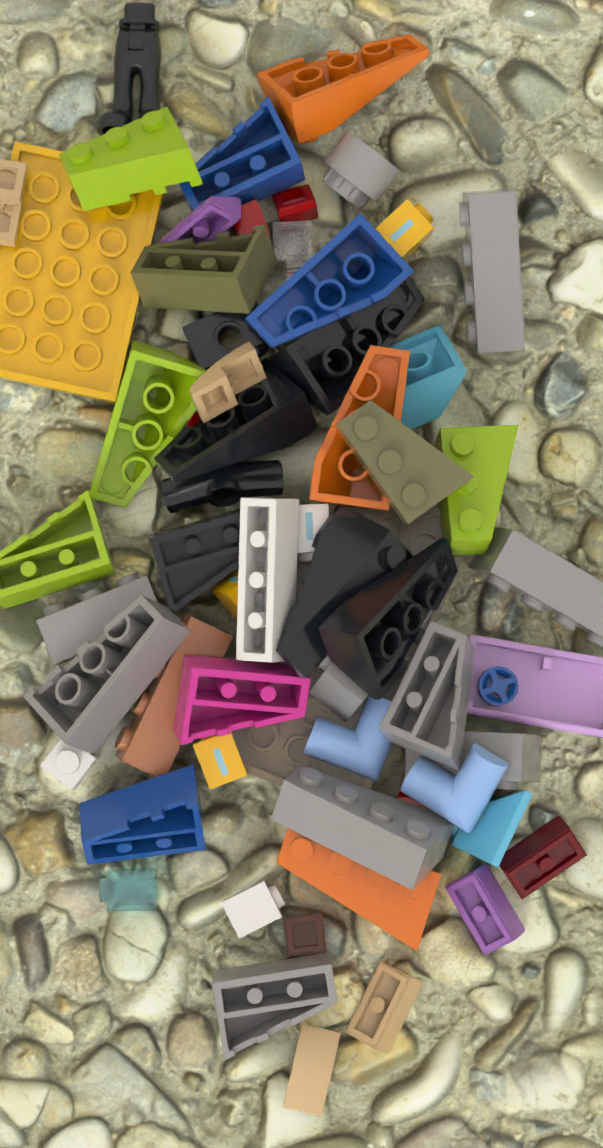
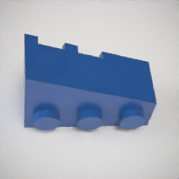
M269 96L259 104L260 108L244 123L241 121L232 129L233 133L217 148L214 146L195 163L203 185L191 187L189 181L179 183L191 212L210 196L238 197L241 199V205L255 199L259 202L305 180L302 162Z
M194 764L80 803L81 840L87 865L206 850L203 811Z

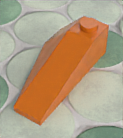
M411 34L365 43L361 47V52L340 53L339 49L326 52L327 59L305 64L304 57L291 59L256 74L265 97L269 96L288 136L299 145L315 141L319 136L333 131L430 54L428 47Z
M370 345L314 459L309 500L385 512L389 510V502L337 431L335 425L370 400L401 422L410 356L409 350Z

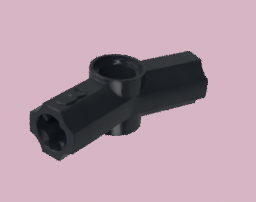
M279 460L239 462L178 482H174L170 477L162 479V482H160L161 492L170 514L207 503L216 507L231 506L240 501L242 497L282 495L284 488L282 463Z

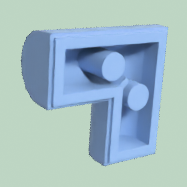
M368 695L355 730L317 716L303 753L378 782L392 745L381 732L379 726L392 701L384 698L376 700Z
M477 743L472 745L456 775L430 759L421 756L407 774L400 791L465 832L470 833L510 763Z

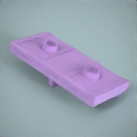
M470 634L469 640L475 649L467 714L603 738V657ZM496 666L506 667L511 670L517 677L519 685L515 698L502 706L488 705L482 701L477 691V682L481 674L487 669Z

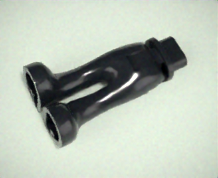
M126 3L124 5V18L119 20L120 29L114 51L113 105L111 111L100 115L97 121V132L102 135L114 127H122L133 122V82L137 75L140 76V101L137 119L142 118L148 112L160 110L161 46L158 33L160 23L155 20V5L152 3Z

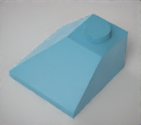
M438 325L394 343L390 347L410 351L401 423L409 429L421 427L432 420L440 418L467 373L464 364L441 325Z
M518 789L490 799L470 833L454 825L450 844L491 865L499 867L533 794Z

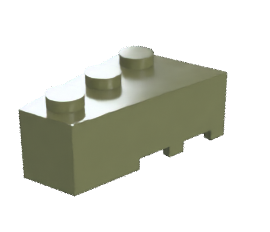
M265 224L253 226V233L231 237L229 231L217 233L216 240L195 243L192 237L145 246L130 272L144 308L250 314L277 261Z

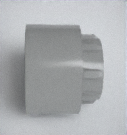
M347 130L324 161L330 167L323 175V182L360 209L367 204L370 198L377 203L401 171Z

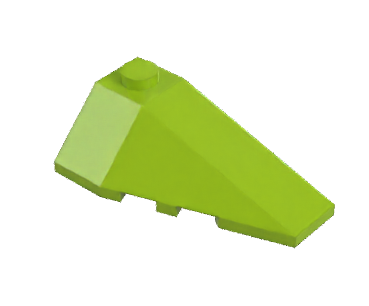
M133 340L89 491L93 499L124 508L128 506L155 467L156 462L154 458L178 435L185 423L197 410L189 389L207 371L206 369L172 351Z

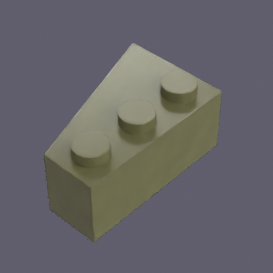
M371 400L335 425L337 431L404 525L411 523L475 477Z

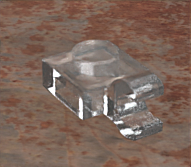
M312 221L272 222L273 247L277 258L275 264H286L287 280L302 267V263H306L313 257Z

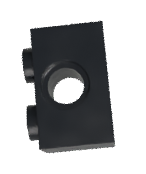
M257 301L251 312H253L259 306ZM215 312L182 327L198 366L206 370L248 341L255 348L259 358L270 352L268 349L269 345L246 322L245 318L249 315L246 313ZM227 330L236 331L241 336L240 343L234 348L221 346L219 337L223 332Z

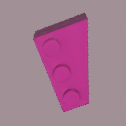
M184 654L173 732L180 745L193 743L194 739L216 734L219 737L230 734V731L251 726L258 728L305 717L311 678L309 675L306 678H300L288 664L243 661Z

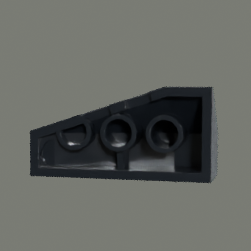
M409 276L385 299L300 336L272 355L270 359L283 374L305 392L307 400L311 405L324 414L329 415L341 406L370 345L390 348L396 338L402 334L425 299Z
M265 358L260 362L267 378L236 394L237 406L205 423L200 420L195 426L185 427L154 460L174 482H178L284 449L318 427L305 392Z
M441 538L343 602L318 628L330 661L373 699L380 700L402 676L408 665L404 658L413 642L420 643L425 634L421 628L430 610H437L458 572L448 539Z

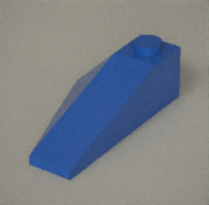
M360 213L251 312L245 320L271 348H275L385 299L414 270Z

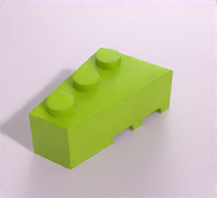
M168 107L148 112L140 119L122 127H114L107 131L106 134L85 143H78L69 150L59 154L84 211L132 201L131 194L152 189L155 195L167 193V186L187 181L190 182L191 187L203 185L191 151Z
M519 425L440 428L434 447L475 476L440 501L443 538L448 539L453 556L485 554L493 537Z
M88 490L78 496L79 499L59 513L55 512L48 517L47 522L30 534H24L0 551V606L3 609L116 574L95 502Z

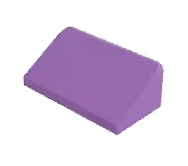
M210 196L161 238V243L192 237L195 243L216 240L217 233L227 231L241 219V199L238 197Z
M487 863L476 867L445 886L484 955L516 940L525 932L523 924Z

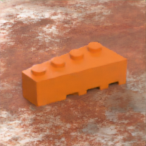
M287 828L277 864L414 950H418L440 881V872L431 870L411 890Z

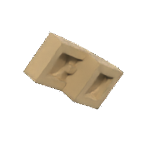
M0 159V245L16 247L27 175V163Z
M248 341L221 358L205 371L189 389V393L203 423L237 406L236 394L267 378L253 345Z
M306 1024L301 1025L282 1108L318 1117L322 1116L340 1032Z

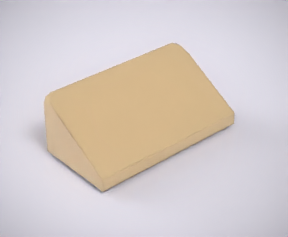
M380 961L345 1032L378 1051L389 1053L423 982Z

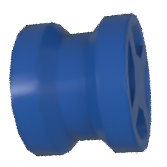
M496 666L487 669L481 674L477 682L478 695L482 701L491 706L506 705L518 693L517 677L506 667Z

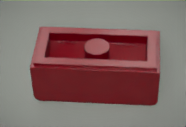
M556 816L505 852L499 867L520 898L524 899L587 856L567 823L561 816Z

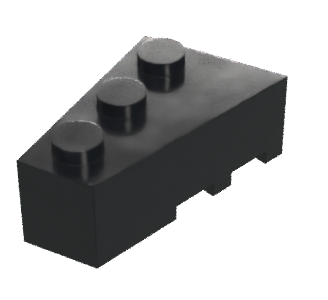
M240 508L149 535V541L168 605L173 613L239 568Z

